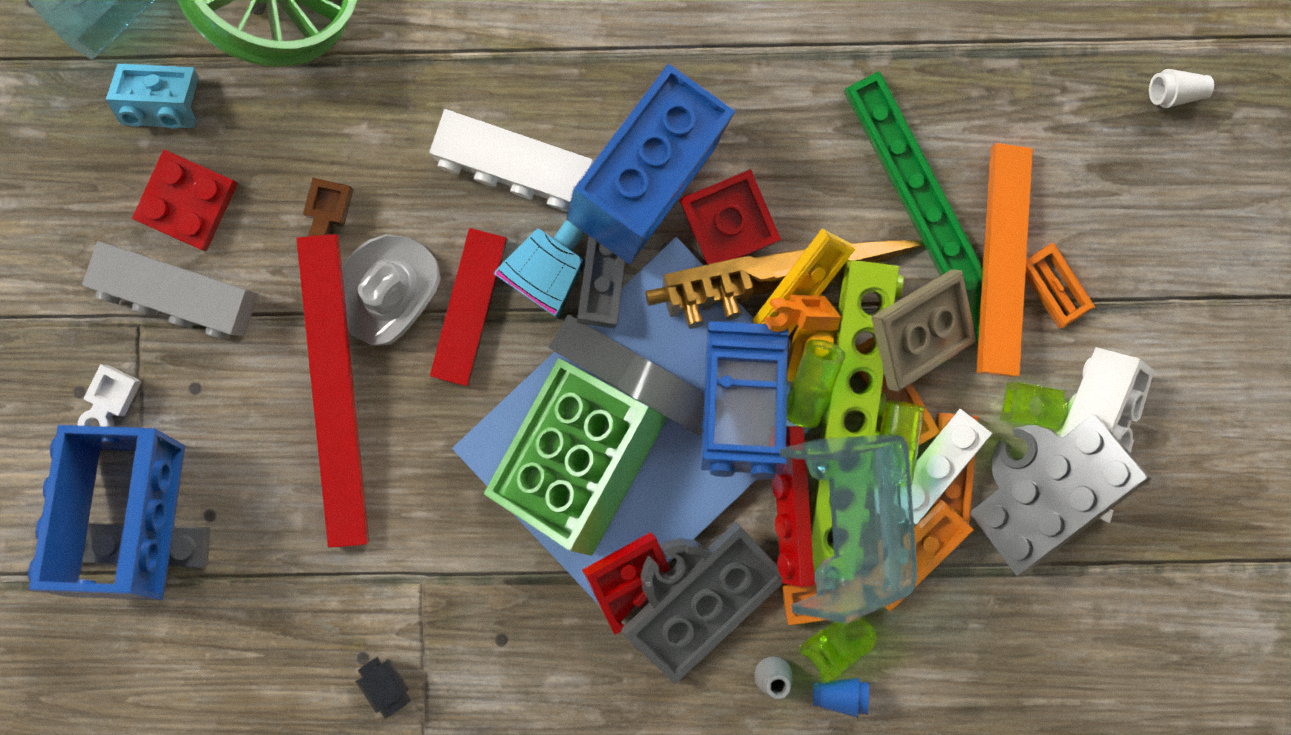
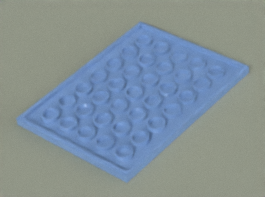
M675 237L622 287L616 328L588 326L704 393L709 321L754 324L752 322L753 317L737 301L741 316L734 320H727L720 302L712 304L710 310L704 311L703 307H699L703 325L690 329L688 328L683 311L678 312V316L670 317L666 303L648 306L645 291L662 287L664 274L704 266ZM554 351L452 449L488 486L558 357L622 393L628 394ZM717 360V378L728 375L732 379L775 382L776 363ZM716 385V401L719 402V405L715 409L714 443L769 447L771 427H774L775 389L737 386L725 389L720 385ZM787 385L786 426L803 425L805 434L823 417L826 394L821 391L815 395ZM668 418L593 556L569 551L518 516L516 518L598 604L582 569L649 532H652L657 538L659 545L666 541L680 538L693 540L757 479L751 477V473L734 472V475L730 477H718L711 475L708 470H701L702 434L699 436ZM702 421L701 425L699 426V427L702 428V429H703V421ZM662 549V552H663V554H664V556H665V558H666V561H667V563H669L673 558H672V557H667L666 554H665V552H664L663 549Z

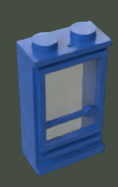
M709 321L706 343L701 470H708L711 475L718 477H730L734 475V472L751 473V477L756 479H773L776 475H782L786 465L789 328L781 332H773L766 324Z

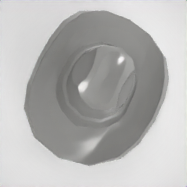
M385 234L366 241L354 250L342 265L348 331L352 336L371 346L391 345L404 335L426 308L441 280L438 261L424 245L408 237Z

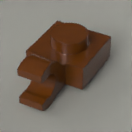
M312 178L303 212L304 216L313 219L308 236L333 234V224L345 225L354 191L351 186Z

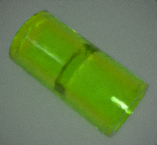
M820 339L810 340L806 343L787 396L786 419L793 424L806 428H813L820 424L832 393L831 390L834 388L845 359V353L839 346Z
M886 400L880 429V437L884 438V443H880L874 468L876 481L897 486L913 485L925 410L924 406L902 401Z

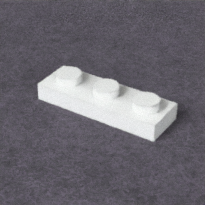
M959 409L886 500L914 523L918 524L993 433L962 409Z

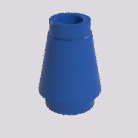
M859 678L824 681L822 683L814 682L813 706L858 718V714L868 715L869 682H859Z

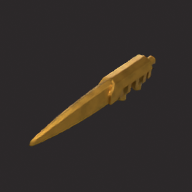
M920 240L850 243L855 251L848 260L879 263L917 250L925 245ZM807 248L757 257L746 256L664 274L662 287L645 291L647 304L652 306L666 303L670 317L678 316V312L683 311L688 328L690 329L703 325L699 307H703L704 311L710 310L712 304L720 302L726 319H737L741 316V312L736 299L739 298L740 302H746L752 295L759 296L775 290ZM844 265L836 275L844 272Z

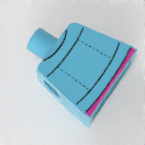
M565 220L553 238L538 228L497 268L494 274L558 319L585 264L581 257L572 252L583 237L584 232L567 220Z

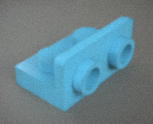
M117 64L106 101L118 122L122 125L132 127L156 126L172 129L195 128L197 120L190 107L199 77L194 67Z

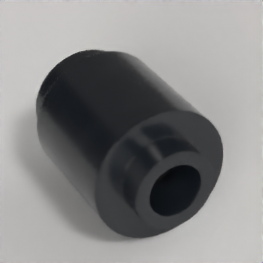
M377 656L358 669L361 677L355 681L375 713L380 711L384 719L411 701L407 694L408 686L389 658L381 662Z

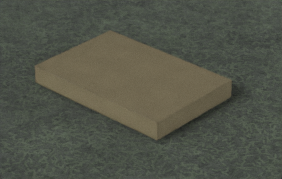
M962 270L946 272L871 317L889 390L899 392L976 342Z

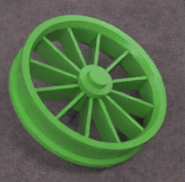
M177 0L188 21L208 42L237 59L270 67L300 65L326 53L341 37L357 3V0H340V6L328 0H251L238 28H235L213 12L235 0ZM276 1L304 35V39L282 41ZM296 2L327 17L332 22L325 29L318 32ZM266 5L272 40L259 38L243 32L252 13L262 15Z

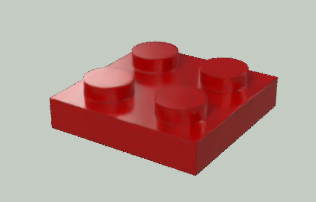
M163 149L131 219L207 252L238 182Z
M751 169L679 200L706 265L745 257L781 241Z

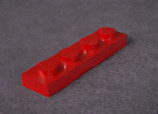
M803 425L786 426V465L782 475H776L772 479V491L776 497L777 507L774 526L779 537L780 548L777 567L783 584L797 587L815 586ZM771 427L769 447H774V427Z

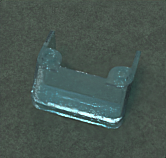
M899 435L817 439L780 449V457L806 459L809 472L815 479H829L834 556L822 561L816 570L815 583L817 595L792 604V613L848 623L909 596L914 590L917 581V562L910 458L906 440Z

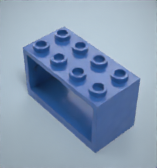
M668 63L573 188L566 220L631 265L716 149L735 110Z
M58 425L56 437L53 438L50 445L52 461L49 477L46 478L43 484L45 501L42 517L36 524L35 533L38 541L35 558L31 561L28 568L29 590L65 597L163 600L185 445L156 428ZM100 450L135 451L115 584H98L93 580H79Z

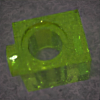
M1007 382L1000 420L1058 430L1059 423L1063 422L1067 413V402L1064 400L1065 391L1021 382ZM1035 396L1042 402V410L1036 417L1032 415L1029 409L1030 401Z

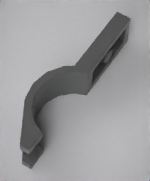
M569 314L567 315L549 346L551 350L701 436L703 429L699 426L703 421V392L590 326L577 323L576 318Z

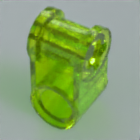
M863 615L838 618L825 629L809 637L800 646L798 651L802 656H807L819 671L818 678L821 682L827 683L837 678L848 666L871 651L876 642V633L870 622ZM854 625L865 627V633L861 639L857 641L846 639V633L850 627ZM820 651L824 653L829 661L825 660Z

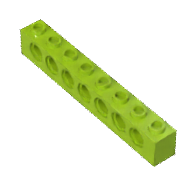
M847 260L844 265L838 313L842 318L834 336V348L832 350L810 504L814 576L854 581L855 569L860 570L862 567L863 547L859 546L861 531L866 532L869 522V509L864 508L866 493H872L875 481V472L870 470L872 454H878L880 447V432L876 431L877 417L883 416L886 406V393L881 392L885 374L871 317L894 304L895 298L900 299L904 283L903 275H898L900 266L857 260ZM868 292L875 293L879 299V307L872 314H866L861 307V300ZM868 331L873 337V346L868 352L859 353L855 346L856 338L860 333ZM858 371H864L868 377L866 387L858 392L852 391L850 388L851 376ZM851 411H860L862 414L861 425L854 430H847L844 426L845 416ZM845 450H855L857 454L856 462L848 468L839 467L838 459L840 454ZM838 490H851V498L847 504L842 506L833 504V496ZM837 527L846 529V535L841 542L834 544L827 541L828 533L832 529Z

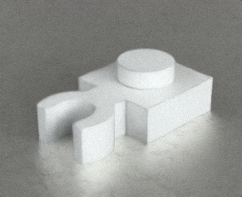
M100 364L84 397V400L92 403L93 406L91 410L84 412L79 417L77 426H91L92 421L96 418L100 426L114 427L113 414L117 416L126 415L142 381L109 365Z

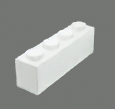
M444 109L429 151L430 155L438 161L437 167L442 170L459 175L462 169L475 174L474 180L482 184L496 187L497 182L511 186L510 192L517 196L532 200L533 195L548 199V206L564 212L569 210L573 188L593 163V159Z

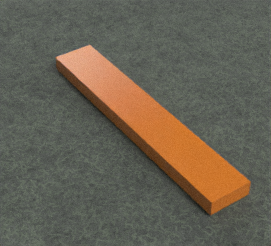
M995 143L991 146L976 372L979 374L1006 377L1020 376L1033 148Z

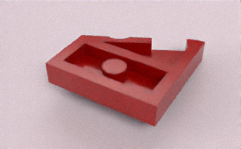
M652 532L582 569L614 635L621 632L624 627L622 621L634 605L640 608L647 599L642 590L641 573L647 557L650 556L655 559L660 572H668L670 570L657 538Z

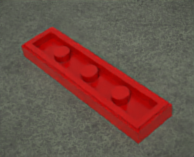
M469 228L430 377L469 386L498 278L494 272L502 263L508 241L506 237Z

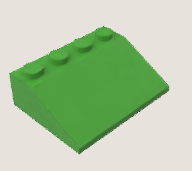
M558 357L487 486L484 495L569 551L593 556L668 417Z

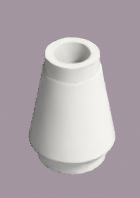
M1165 69L1152 77L1149 85V96L1154 104L1160 105L1162 108H1169L1209 98L1214 90V81L1209 75Z

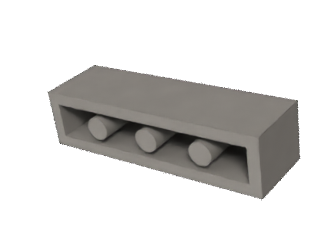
M97 241L82 286L97 290L95 297L115 304H119L120 300L124 299L133 302L132 310L151 316H156L158 310L170 314L168 322L191 329L193 323H197L207 327L205 334L227 341L230 335L244 337L259 294Z

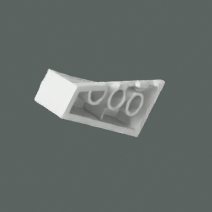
M1096 347L1092 357L1084 365L1082 382L1078 392L1069 401V414L1063 428L1057 434L1063 438L1089 416L1095 414L1099 416L1130 453L1134 442L1133 432L1130 428L1131 421H1138L1141 418L1154 370L1139 358ZM1111 509L1099 519L1110 523L1114 510Z

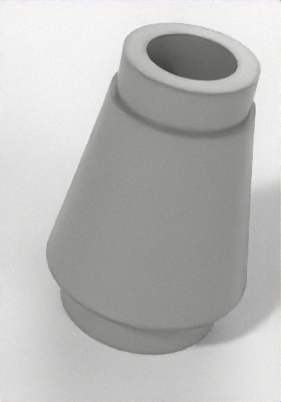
M768 657L757 665L754 679L757 687L763 693L775 699H782L790 692L793 673L790 665L784 659ZM775 679H781L779 684H771Z

